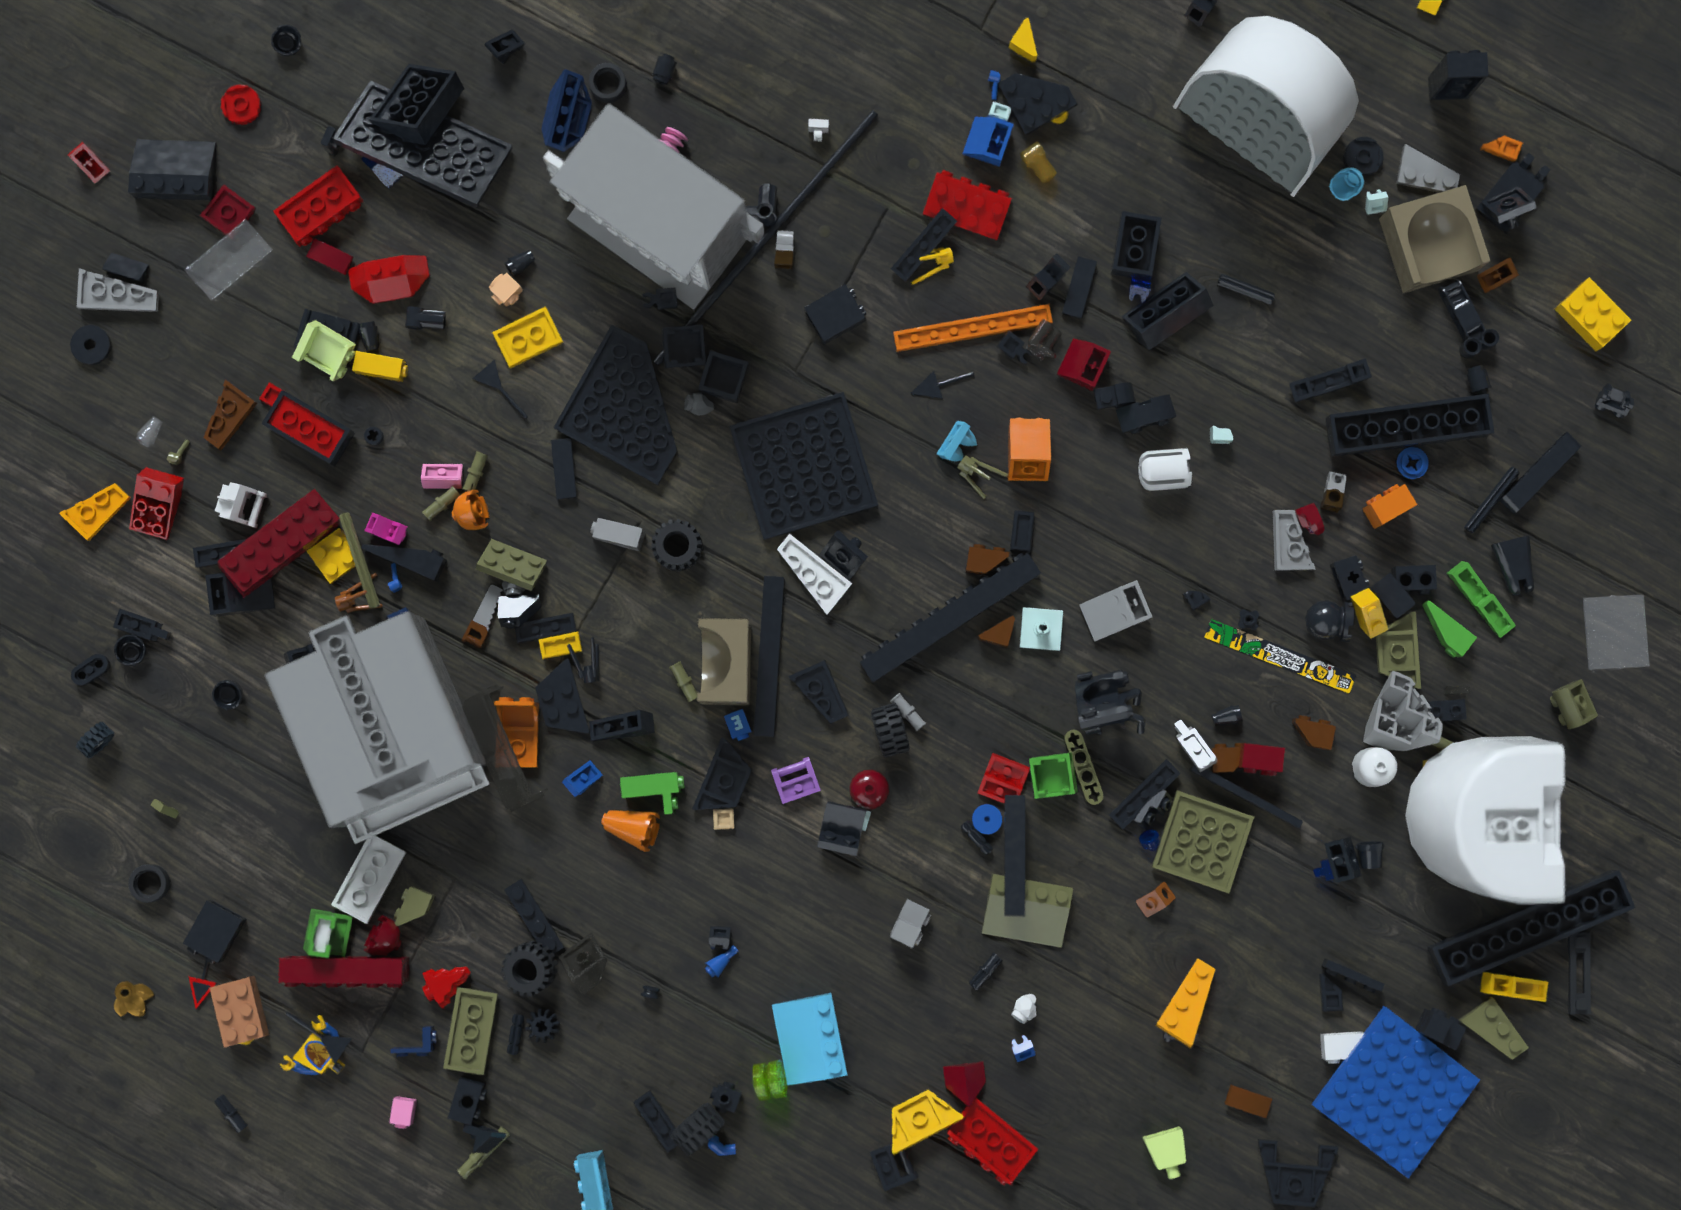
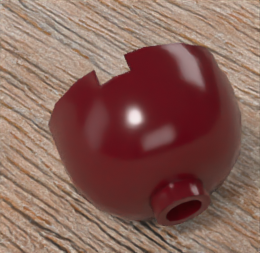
M863 770L857 773L852 778L849 786L853 802L864 809L880 807L889 795L887 779L875 770Z
M382 915L378 918V921H380L379 925H373L364 944L367 947L364 951L377 957H385L393 950L397 951L402 942L399 939V926H396L395 921Z

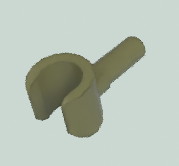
M186 439L177 453L169 452L167 461L174 465L180 464L182 454L190 441Z

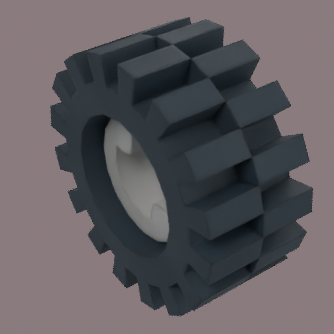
M103 721L99 722L80 738L76 748L86 758L90 759V757L92 758L94 755H97L99 751H102L109 744L108 742L112 740L115 733Z

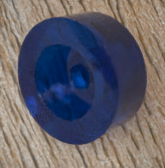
M1147 830L1140 835L1139 841L1144 849L1155 851L1161 842V838L1156 830Z

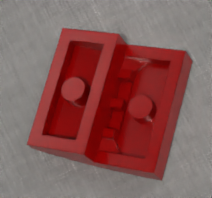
M992 753L978 794L1004 803L1005 795H1020L1030 767Z

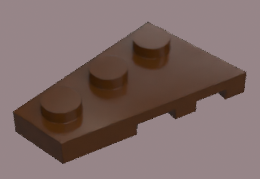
M226 379L223 384V392L217 400V408L214 415L211 416L204 435V439L219 450L224 448L257 405L254 400Z

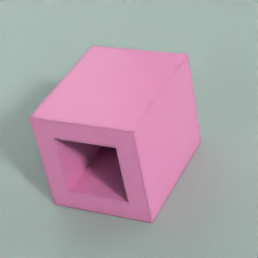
M399 1096L393 1098L389 1123L395 1124L394 1127L402 1129L412 1125L417 1099Z

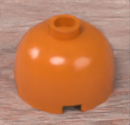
M478 490L464 492L454 502L452 517L454 521H457L466 530H480L488 526V523H485V519L489 518L488 507L483 496L479 497L476 494L479 492Z

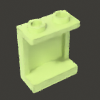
M315 320L307 324L292 358L298 362L303 359L331 375L330 380L335 381L339 378L342 379L346 374L347 368L345 367L355 355L353 350L356 344Z

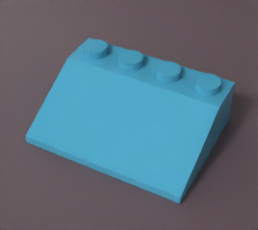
M831 993L772 1004L787 1085L847 1075Z
M603 1150L579 1154L577 1160L574 1161L576 1173L580 1174L581 1181H578L579 1193H583L584 1201L581 1202L582 1210H613Z

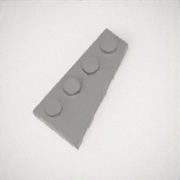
M79 269L78 309L158 312V291Z

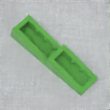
M1461 561L1447 572V575L1499 638L1516 626L1494 594H1490L1468 562Z

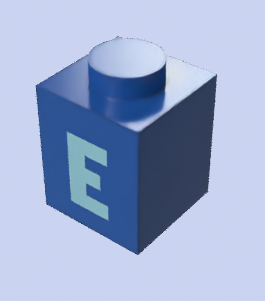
M743 709L724 716L732 739L737 738L738 741L749 737L748 733L752 731Z

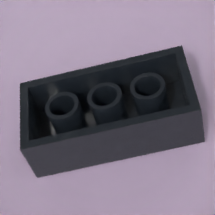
M1471 50L1468 53H1460V51L1448 52L1428 77L1429 100L1469 99L1489 76L1487 52H1481L1480 50Z

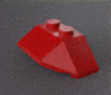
M400 255L367 261L348 270L351 289L373 304L413 297L430 276L427 257L416 255Z

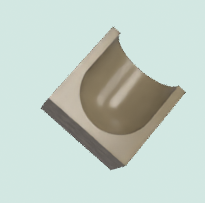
M1466 185L1390 207L1379 219L1403 293L1477 272L1490 262Z
M699 619V628L702 633L701 693H697V701L702 705H750L751 624L749 620Z

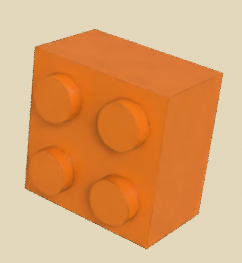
M1396 484L1384 491L1383 497L1381 494H1378L1366 501L1367 506L1362 509L1374 529L1417 505L1406 484L1401 487Z

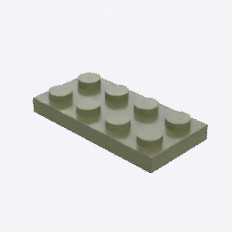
M457 987L444 1069L480 1075L485 1074L499 993Z

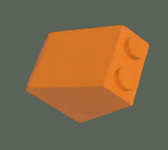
M1010 419L1008 480L1048 481L1051 464L1050 419Z

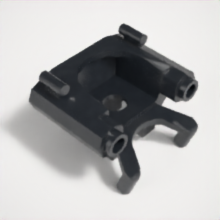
M1118 670L1093 676L1092 671L1077 675L1078 680L1075 681L1077 711L1081 729L1083 732L1085 731L1086 735L1094 733L1101 735V727L1120 723L1121 728L1124 729L1126 728L1125 721L1129 720L1137 723L1136 732L1138 734H1144L1145 718L1133 713L1132 706L1126 703L1128 700L1133 699V705H1141V690L1134 688L1120 694L1118 688L1126 687V684L1130 683L1127 671Z

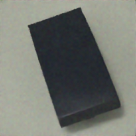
M1160 791L1145 804L1134 821L1142 829L1148 830L1150 825L1154 823L1156 814L1164 816L1166 811L1170 809L1173 798L1167 791Z

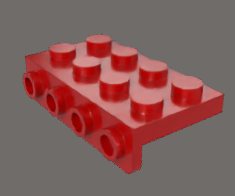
M336 165L273 212L295 243L301 247L302 245L310 244L313 241L312 238L316 235L325 233L334 222L342 221L348 212L360 208L361 203L364 201L339 166Z
M942 170V173L937 172L923 214L934 218L943 208L957 220L955 226L997 240L1012 200L1011 197H1008L1010 193L999 189L998 192L991 191V186L982 183L979 186L971 184V179L962 176L960 179L954 178V173Z
M975 1098L971 1106H966L960 1113L964 1119L948 1128V1139L956 1146L958 1144L962 1145L965 1148L963 1152L971 1159L974 1157L981 1161L979 1165L987 1172L992 1170L997 1174L995 1178L1004 1186L1006 1183L1011 1186L1013 1180L1037 1152L1038 1148L978 1098Z

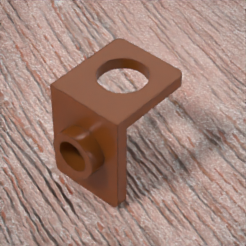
M1162 882L1155 890L1139 898L1136 903L1144 915L1149 917L1167 907L1175 899V895L1166 882ZM1162 889L1167 892L1168 899L1163 896Z

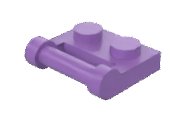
M809 757L777 770V768L771 770L782 804L821 791ZM807 768L808 774L783 783L781 782L780 777Z

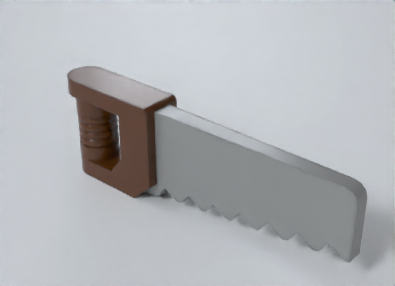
M494 585L489 587L461 642H468L480 649L482 648L489 634L488 625L491 624L492 614L495 613L494 609L497 608L496 603H498V597H501L500 592L503 589ZM474 629L480 632L481 639L470 635L471 630Z

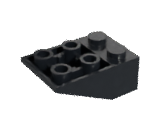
M224 573L205 575L209 610L212 616L219 617L276 609L272 577L244 598Z

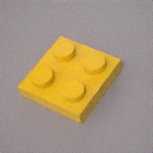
M340 528L307 551L330 584L356 567L346 536Z

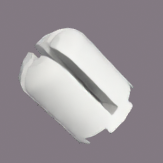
M1188 449L1155 450L1143 453L1139 459L1138 473L1144 489L1155 491L1181 489L1191 486L1192 472H1189L1188 462L1191 459Z

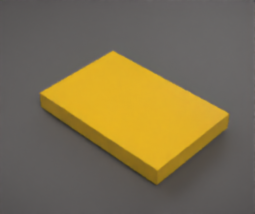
M546 306L492 332L510 369L564 343Z

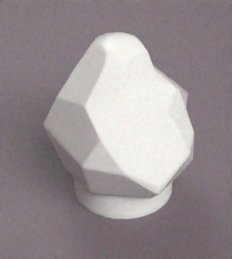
M1023 995L1016 1000L1014 1011L1011 1014L1016 1020L1025 1024L1027 1020H1031L1036 1016L1035 995Z

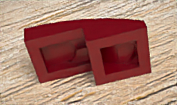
M314 239L306 255L309 259L346 275L354 258L317 239Z

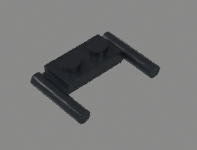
M304 309L293 347L297 348L307 324L315 320L356 344L359 335L358 329H360L359 323Z

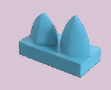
M956 421L936 455L950 461H962L964 457L959 444L965 446L977 445L976 438L969 429L970 426L965 422Z

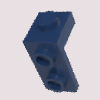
M425 1026L422 1028L423 1046L393 1047L390 1049V1053H396V1057L408 1056V1053H416V1056H428L429 1052L434 1051V1043H437V1030L434 1031V1026Z

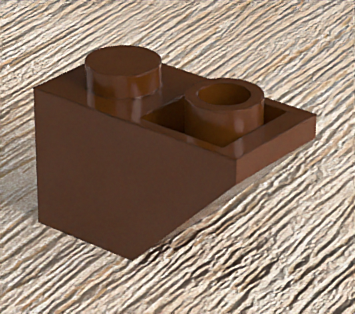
M974 544L973 547L968 549L965 572L986 575L1009 557V552H1005V548L993 547V550L985 549V545Z
M1302 715L1292 720V724L1307 746L1332 750L1336 726L1330 725L1331 721L1319 719L1318 722H1313L1311 717Z
M1234 743L1235 747L1227 748V744H1214V748H1210V750L1216 756L1217 762L1210 766V771L1213 773L1234 772L1239 766L1241 743Z

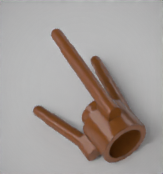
M377 573L372 574L371 579L375 578ZM361 581L348 590L340 592V595L335 597V603L340 612L346 610L347 613L370 609L369 605L352 606L355 605V598L367 593L364 590L353 595L351 594V592L362 586Z

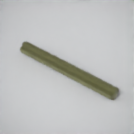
M343 513L339 518L363 590L367 591L365 596L369 608L379 607L380 603L350 513Z

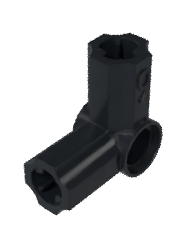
M771 184L759 186L758 206H746V212L766 227L774 225L777 221V187Z

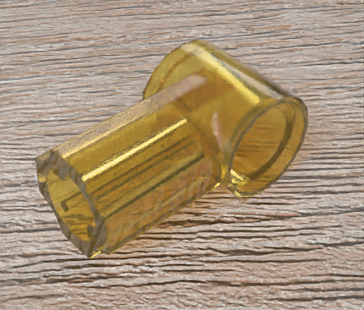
M1035 142L1020 153L1024 163L1033 169L1043 184L1057 175V172L1046 158L1044 149L1038 142Z

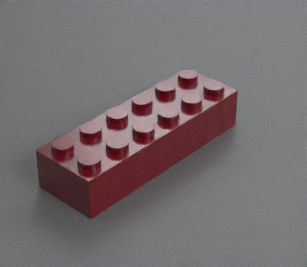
M313 489L218 560V567L245 598L339 527L340 518L320 494Z
M285 956L279 958V983H285V987H297V985H302V983H305V987H318L322 983H326V987L342 986L343 983L346 984V987H358L366 984L368 988H376L387 984V988H399V986H403V983L409 981V957L329 956L326 958L319 956Z

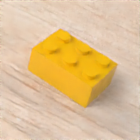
M1590 277L1583 281L1555 308L1595 351L1603 348L1631 321Z

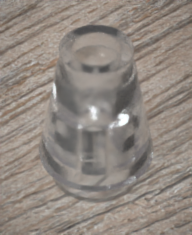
M152 417L139 430L136 440L142 445L150 447L155 443L163 422Z

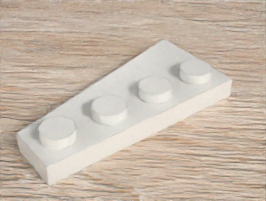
M791 534L787 536L777 549L823 611L828 615L852 583Z

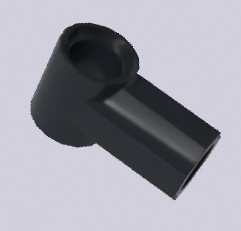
M407 307L406 328L415 330L445 328V312L425 310L420 307Z

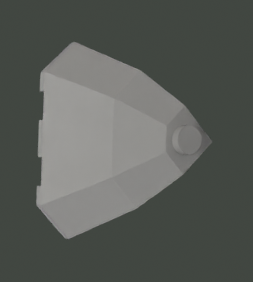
M1392 671L1374 703L1366 724L1363 742L1386 750L1407 751L1438 743L1441 739L1443 724L1439 718L1435 719L1430 711L1431 706L1424 696L1418 694L1414 688L1416 685L1414 681L1408 676Z

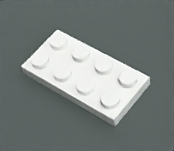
M376 835L366 839L331 905L368 924L401 864L406 851Z

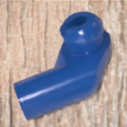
M716 1135L708 1140L707 1145L715 1154L719 1156L736 1154L735 1144L723 1145L719 1142V1137Z

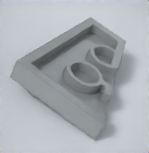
M1407 144L1404 145L1396 184L1439 193L1458 187L1460 174Z
M1274 510L1275 571L1316 570L1314 563L1311 562L1308 546L1305 545L1302 537V530L1295 510Z

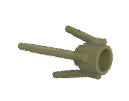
M966 455L957 467L961 470L960 475L985 499L984 493L968 474L972 476L976 472L985 479L990 480L991 477L979 470L978 466L1004 477H1007L1008 474Z

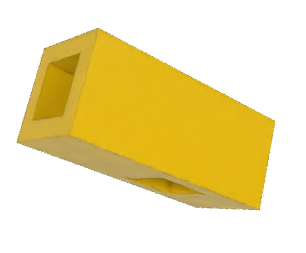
M356 351L352 371L356 374L403 382V377L407 376L408 365H406L403 359Z

